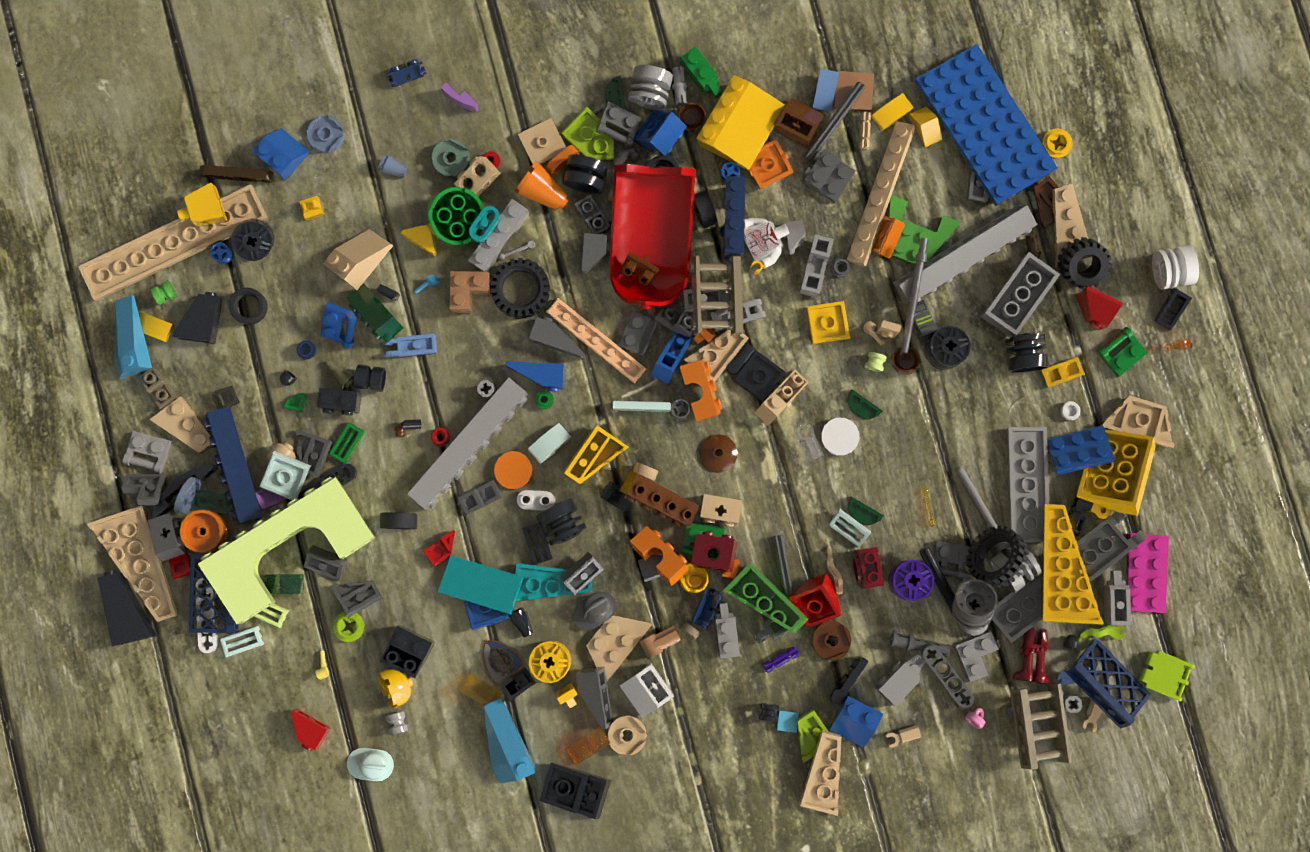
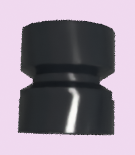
M358 364L355 370L354 388L365 390L369 387L371 391L383 392L386 381V368L374 366L371 370L370 366Z

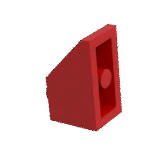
M299 709L293 710L291 716L297 739L302 743L301 746L309 751L319 749L331 728Z

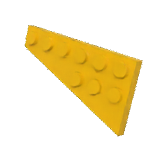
M1045 504L1042 622L1103 625L1104 623L1091 589L1089 577L1072 531L1065 505Z

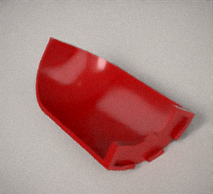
M617 164L614 166L609 274L613 289L622 301L628 304L640 305V309H651L652 305L664 306L674 302L685 289L689 278V262L691 258L696 169L685 167L651 168L650 166ZM629 252L644 259L645 255L649 256L647 262L659 268L652 284L648 283L644 286L639 283V277L633 274L626 276L622 273L623 268L621 267Z

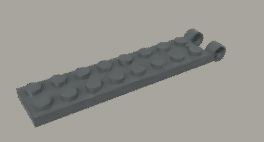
M1114 512L1077 541L1090 582L1147 539L1140 530L1127 540L1115 525L1128 516L1127 514ZM1112 536H1116L1117 540L1113 541ZM1043 568L1041 569L1042 573L1038 576L1033 575L1034 579L1032 581L1027 580L1023 588L1016 593L1011 592L997 603L991 620L1010 644L1042 620Z

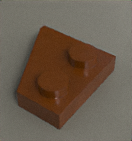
M1050 176L1033 188L1043 228L1055 220L1052 189L1058 188V186Z

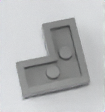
M991 631L954 645L969 682L988 675L981 657L999 650Z

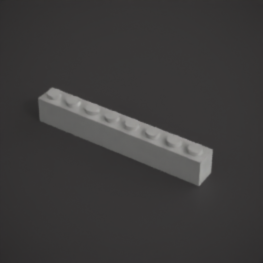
M1018 204L925 262L917 302L921 300L922 296L935 292L938 286L950 283L954 276L966 273L970 266L982 263L988 255L998 253L1004 245L1014 243L1020 235L1030 233L1037 223L1028 205ZM915 269L893 282L902 301L908 304Z
M508 378L408 492V495L425 510L433 509L439 502L437 498L442 493L446 494L452 487L450 483L454 479L458 480L463 475V468L467 464L471 465L477 458V452L480 449L483 451L490 442L488 440L492 435L496 436L501 431L503 422L505 420L508 422L515 413L513 411L517 406H523L527 401V392L512 379Z

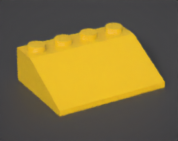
M733 75L696 139L701 148L749 170L786 105L751 82Z
M1105 429L1115 462L1084 469L1077 497L1116 512L1138 516L1156 448L1154 437Z

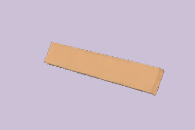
M559 298L546 311L550 317L634 384L646 371L643 365Z

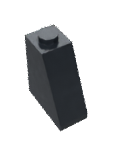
M205 292V295L198 294L174 330L172 337L178 340L216 344L222 299L213 292Z

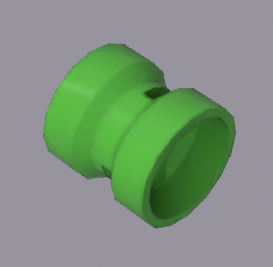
M169 280L163 282L160 287L155 286L151 288V293L159 305L164 304L166 299L178 297L174 286Z

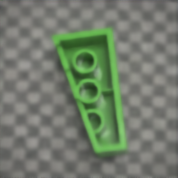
M749 563L723 590L793 633H796L808 620L752 563Z

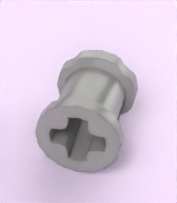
M483 380L477 386V391L482 398L490 399L496 393V388L493 383ZM486 385L491 388L488 390V394L482 391Z
M1069 694L1063 696L1066 712L1078 713L1081 710L1082 701L1079 697ZM1069 700L1072 701L1073 707H1069Z

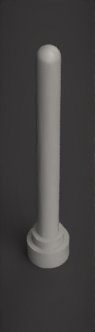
M958 467L957 473L989 528L994 526L997 529L994 519L964 468ZM1001 542L995 546L998 551H1001L1010 546L1008 542Z

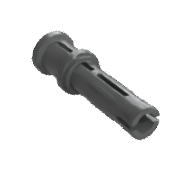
M895 630L891 633L889 642L891 648L895 646L905 648L906 651H912V649L921 651L924 645L932 643L938 647L945 657H948L950 653V645L918 639L913 634L904 635L897 633ZM927 650L928 653L934 654V651Z

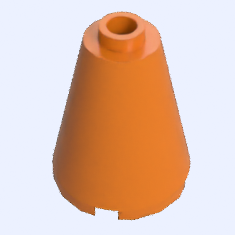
M536 160L514 190L515 193L554 210L558 208L563 209L568 202L566 199L567 194Z

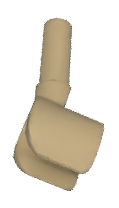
M867 321L863 331L871 335L880 346L883 345L882 340L874 332V329L877 327L876 324L872 321Z

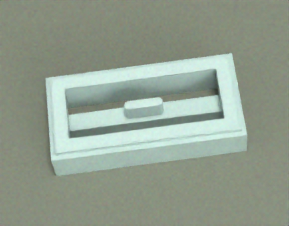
M839 509L828 524L859 548L871 534L869 529L841 509ZM840 516L844 518L846 521H848L850 524H852L854 527L859 529L861 532H863L865 535H863L858 530L849 525L847 522H845L843 519H841ZM837 521L838 523L843 525L846 529H848L850 532L858 536L861 540H857L851 534H849L840 526H838L835 522Z
M259 626L221 638L220 641L225 657L264 645L261 638L262 635L259 632ZM255 632L254 636L228 645L226 644L228 640ZM257 639V643L231 652L228 651L229 648Z

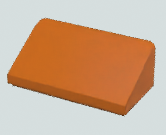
M884 216L871 252L890 258L905 224L895 218Z

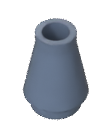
M384 155L378 169L382 170V173L404 178L408 167L390 155Z

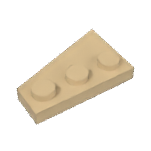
M727 330L715 338V340L684 359V361L689 363L704 358L705 362H709L711 373H709L710 379L716 382L749 337L743 333L738 336H731V330Z
M182 396L150 419L198 453H203L211 446L209 442L211 434L206 430L203 423Z

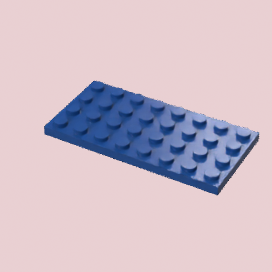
M977 44L915 79L914 82L995 206L1058 169Z

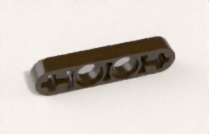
M201 165L199 170V176L203 178L272 183L274 172L264 169Z

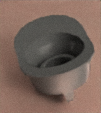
M607 592L591 594L575 607L573 612L574 623L582 630L597 628L615 614L617 606L615 598Z

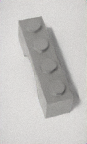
M511 199L500 215V221L488 239L480 243L468 260L470 265L480 272H489L496 263L507 240L515 231L520 229L529 216L528 209Z

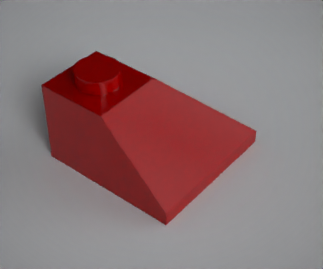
M1089 286L1077 293L1076 296L1085 321L1097 330H1103L1108 327L1123 305V302Z
M827 573L809 579L789 595L790 601L808 618L804 623L807 628L842 615L836 588Z

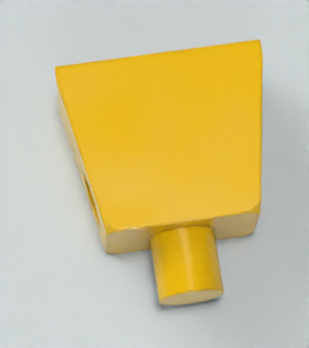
M212 183L185 196L184 200L187 207L177 210L181 221L191 218V221L196 226L228 221L217 187Z

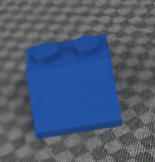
M653 110L635 134L634 142L655 155L666 156L671 152L676 140L682 137L683 131L687 126L671 111Z
M282 128L264 136L252 150L261 161L284 180H287L310 153Z
M846 695L829 730L865 747L875 733L883 713Z

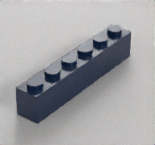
M226 407L207 412L206 418L203 421L206 430L209 429L211 437H209L211 448L216 450L217 455H214L215 463L221 467L222 473L219 474L222 485L226 484L227 492H225L227 503H231L233 508L230 511L233 522L236 521L238 526L260 520L263 516L231 408Z

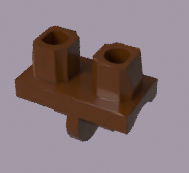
M631 252L628 253L621 267L623 268V274L626 276L633 274L639 277V283L644 286L648 283L652 284L659 268L647 262L649 256L645 255L644 259Z

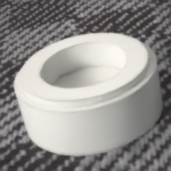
M1073 401L1066 402L1060 407V415L1066 421L1075 420L1080 415V407Z

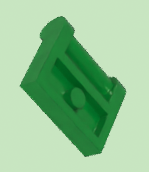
M1124 327L1117 337L1105 347H1100L1097 350L1098 355L1117 377H1120L1149 353L1128 327ZM1127 339L1129 344L1111 358L1109 352Z
M691 523L690 527L686 526L682 556L686 558L693 556L694 549L689 548L690 543H695L696 534H702L705 531L714 533V536L721 537L724 534L725 527ZM713 551L710 554V559H716L719 552Z

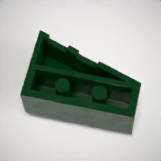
M364 283L358 290L353 291L347 297L351 303L348 305L350 309L355 313H360L362 316L360 320L367 327L371 326L373 328L372 333L378 340L382 338L388 343L404 329Z

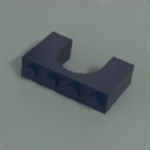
M726 176L724 185L725 230L723 262H728L733 256H741L742 262L745 228V177Z

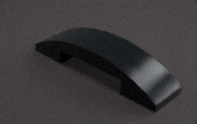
M213 464L203 465L178 477L162 493L158 505L154 507L152 516L154 518L162 516L174 507L170 500L180 492L182 486L190 477L205 481L219 467Z

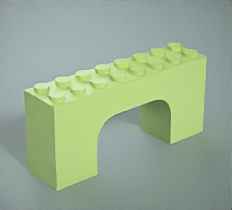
M331 477L321 482L322 486L318 489L311 488L304 493L305 497L302 499L296 498L287 504L288 508L283 511L280 509L270 514L271 518L267 521L260 520L253 525L254 529L246 532L245 530L235 536L237 540L233 542L227 541L218 547L219 551L216 553L210 552L201 558L202 562L198 563L236 624L244 623L276 602L259 576V562L267 552L307 528L321 530L340 559L346 558L375 539L370 528L336 477L334 479Z

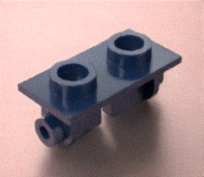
M417 59L407 62L408 66L400 68V65L390 68L387 76H392L389 79L391 86L397 87L407 83L406 75L408 74L411 81L424 77L427 72L425 67H420V64L423 62H418Z
M706 586L691 622L706 629L708 626H711L715 615L712 609L718 608L723 598L721 597L722 592Z

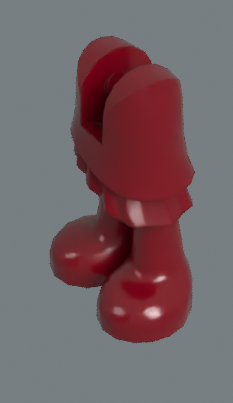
M1032 627L1024 633L1021 646L1023 650L1020 654L1024 655L1023 666L1020 671L1013 674V679L1050 684V679L1045 673V652H1047V647H1049L1047 629H1039L1036 643L1034 642L1035 629ZM1036 653L1035 673L1033 674V654Z

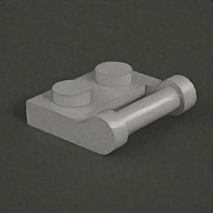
M133 431L127 452L123 457V464L140 466L161 474L164 470L172 441ZM135 451L158 457V461L155 463L134 457Z

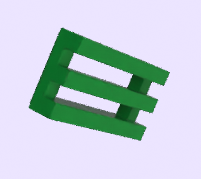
M348 422L328 455L346 464L365 431ZM352 428V432L350 433L349 437L347 438L338 455H336L335 452L342 443L349 429ZM358 431L359 433L355 438L354 442L352 443V445L350 446L349 450L347 451L346 455L344 456V458H341L344 452L346 451L347 447L349 446L350 442L352 441L353 437L355 436L356 432Z

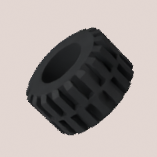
M1081 237V240L1076 238L1073 239L1074 243L1069 241L1067 243L1068 247L1066 249L1063 247L1061 250L1063 254L1058 256V259L1061 260V262H1057L1060 274L1069 283L1080 289H1084L1087 286L1092 288V285L1095 287L1099 286L1100 281L1104 282L1106 280L1104 278L1105 275L1109 276L1108 268H1112V264L1109 262L1112 259L1108 255V250L1091 238ZM1091 254V265L1086 270L1077 272L1079 260L1083 256Z

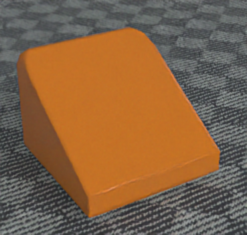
M738 559L734 561L733 573L723 572L721 577L734 580L738 576L740 561Z

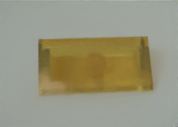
M471 672L458 689L483 706L500 698L503 694Z

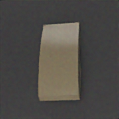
M155 366L138 377L146 391L151 394L159 409L163 410L177 399Z

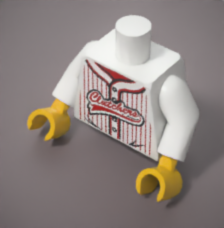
M745 219L744 239L755 260L750 268L753 266L758 268L754 272L755 275L759 274L762 269L775 264L782 253L781 249L784 247L781 238L790 234L786 224L775 228L774 224L766 219Z

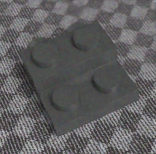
M824 149L823 152L818 151L813 161L816 162L812 168L808 167L805 171L803 184L836 203L856 170L841 162V158Z

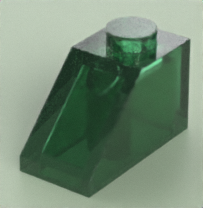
M304 574L265 575V586L270 594H304Z

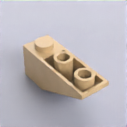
M794 370L762 403L755 414L769 426L809 382Z

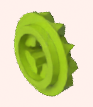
M342 612L336 617L333 630L340 640L353 642L358 640L364 633L365 624L363 618L358 613L348 618L347 614ZM345 620L348 623L356 622L352 627L353 632L350 630L343 632L347 626Z

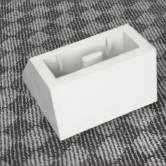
M652 663L620 685L642 718L674 697Z

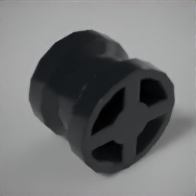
M760 703L762 710L759 719L777 722L779 705Z

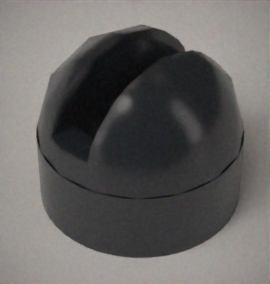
M286 369L280 375V382L285 386H290L297 380L296 376Z
M1068 635L1063 641V647L1079 649V639L1075 635Z

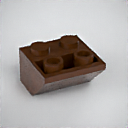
M791 98L775 123L774 131L807 148L825 115Z

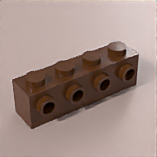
M629 471L620 489V492L626 494L625 499L633 503L636 500L641 502L640 506L649 511L654 509L657 511L656 515L664 519L667 516L672 518L671 523L682 527V525L690 527L700 507L633 471Z

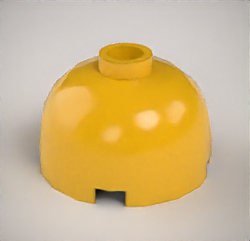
M394 668L379 672L378 681L382 693L390 699V701H387L388 705L395 709L406 703L411 695L410 686H413L411 677Z

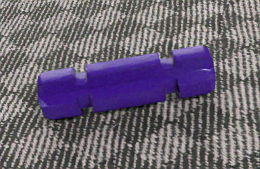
M791 647L787 652L784 651L772 658L771 661L768 660L763 663V668L769 673L775 667L778 668L789 662L791 658L798 657L799 652L796 647Z

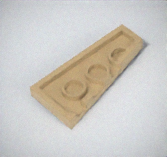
M1073 183L1052 189L1053 214L1055 216V268H1058L1057 262H1061L1058 256L1063 254L1062 248L1066 249L1069 241L1074 243L1073 239L1078 238L1081 240V237L1088 239ZM1085 255L1080 260L1092 257V255Z
M821 730L799 802L802 807L838 816L839 763L841 757V736L839 734Z

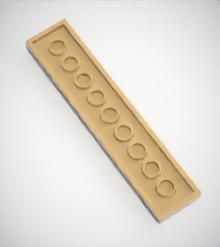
M250 184L221 198L228 220L226 222L196 226L191 221V218L183 221L179 218L78 266L93 300L103 299L213 246L215 243L232 237L235 228L246 219L268 220L253 186Z

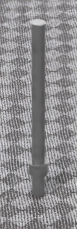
M927 238L920 239L919 250L915 256L916 267L900 351L908 353L923 266L924 262L927 261Z

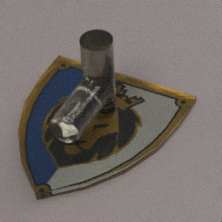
M484 640L482 650L483 665L489 679L497 688L527 663L509 645L498 641Z

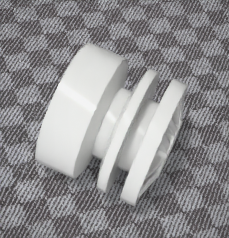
M1184 245L1175 247L1173 250L1166 248L1165 250L1160 249L1154 252L1152 270L1155 282L1160 289L1164 290L1169 287L1175 288L1177 285L1188 286L1197 283L1199 263L1192 246Z

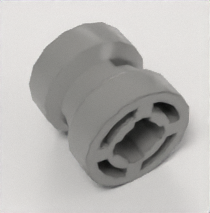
M404 711L385 716L386 722L390 726L388 728L389 735L408 731V726L404 723Z

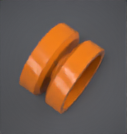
M206 510L193 511L187 515L180 528V536L184 545L191 551L199 553L217 552L219 550L218 547L227 542L230 535L229 524L226 519L217 512Z

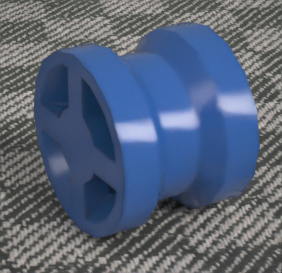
M727 162L722 166L721 178L724 182L726 176L739 177L740 168L735 162Z
M215 243L210 249L211 257L220 264L229 263L233 257L232 250L224 243Z

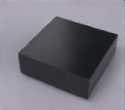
M382 284L377 289L381 295L394 301H398L400 297L397 291Z

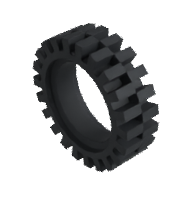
M513 258L508 263L506 261L502 263L503 266L496 269L497 272L493 274V280L490 283L493 301L500 311L516 319H519V317L523 319L527 318V316L532 317L535 316V313L542 311L541 308L546 306V302L550 297V283L544 269L535 261L531 262L527 258L526 260L522 258L514 260ZM515 272L529 273L538 283L537 295L528 304L515 305L504 297V282Z
M994 526L990 527V532L987 529L984 530L985 536L979 534L977 536L979 541L975 542L973 540L971 543L975 547L968 550L972 555H967L966 559L969 561L967 567L970 568L969 572L974 578L989 583L993 588L994 586L1001 588V584L1003 586L1009 585L1007 580L1013 583L1015 581L1013 577L1015 574L1018 577L1021 575L1018 570L1025 569L1026 566L1022 562H1028V558L1025 555L1029 554V550L1026 549L1028 546L1024 542L1025 540L1012 529L1006 526H997V529ZM1008 542L1011 546V555L1006 564L997 571H986L984 559L988 551L998 543Z

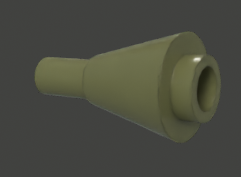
M331 360L325 364L333 372L342 390H350L354 387L355 375L337 367Z

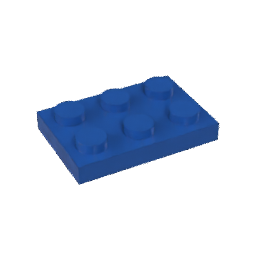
M1104 426L1047 439V447L1057 475L1115 462Z

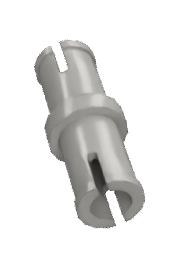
M674 67L672 69L674 81L672 90L675 92V106L679 107V103H681L682 107L687 103V84L684 79V68L680 67V70H678V67Z

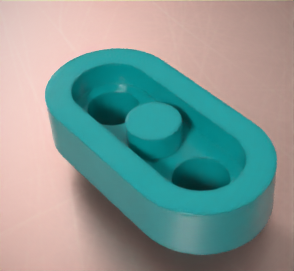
M487 206L483 208L471 225L469 233L474 241L484 242L487 240L499 223L500 214L495 207ZM489 215L494 216L492 220L487 219ZM478 231H483L481 236L477 235Z

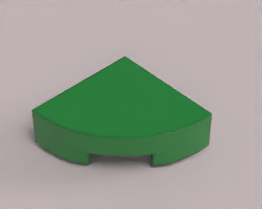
M298 393L286 400L283 408L303 413L307 394Z

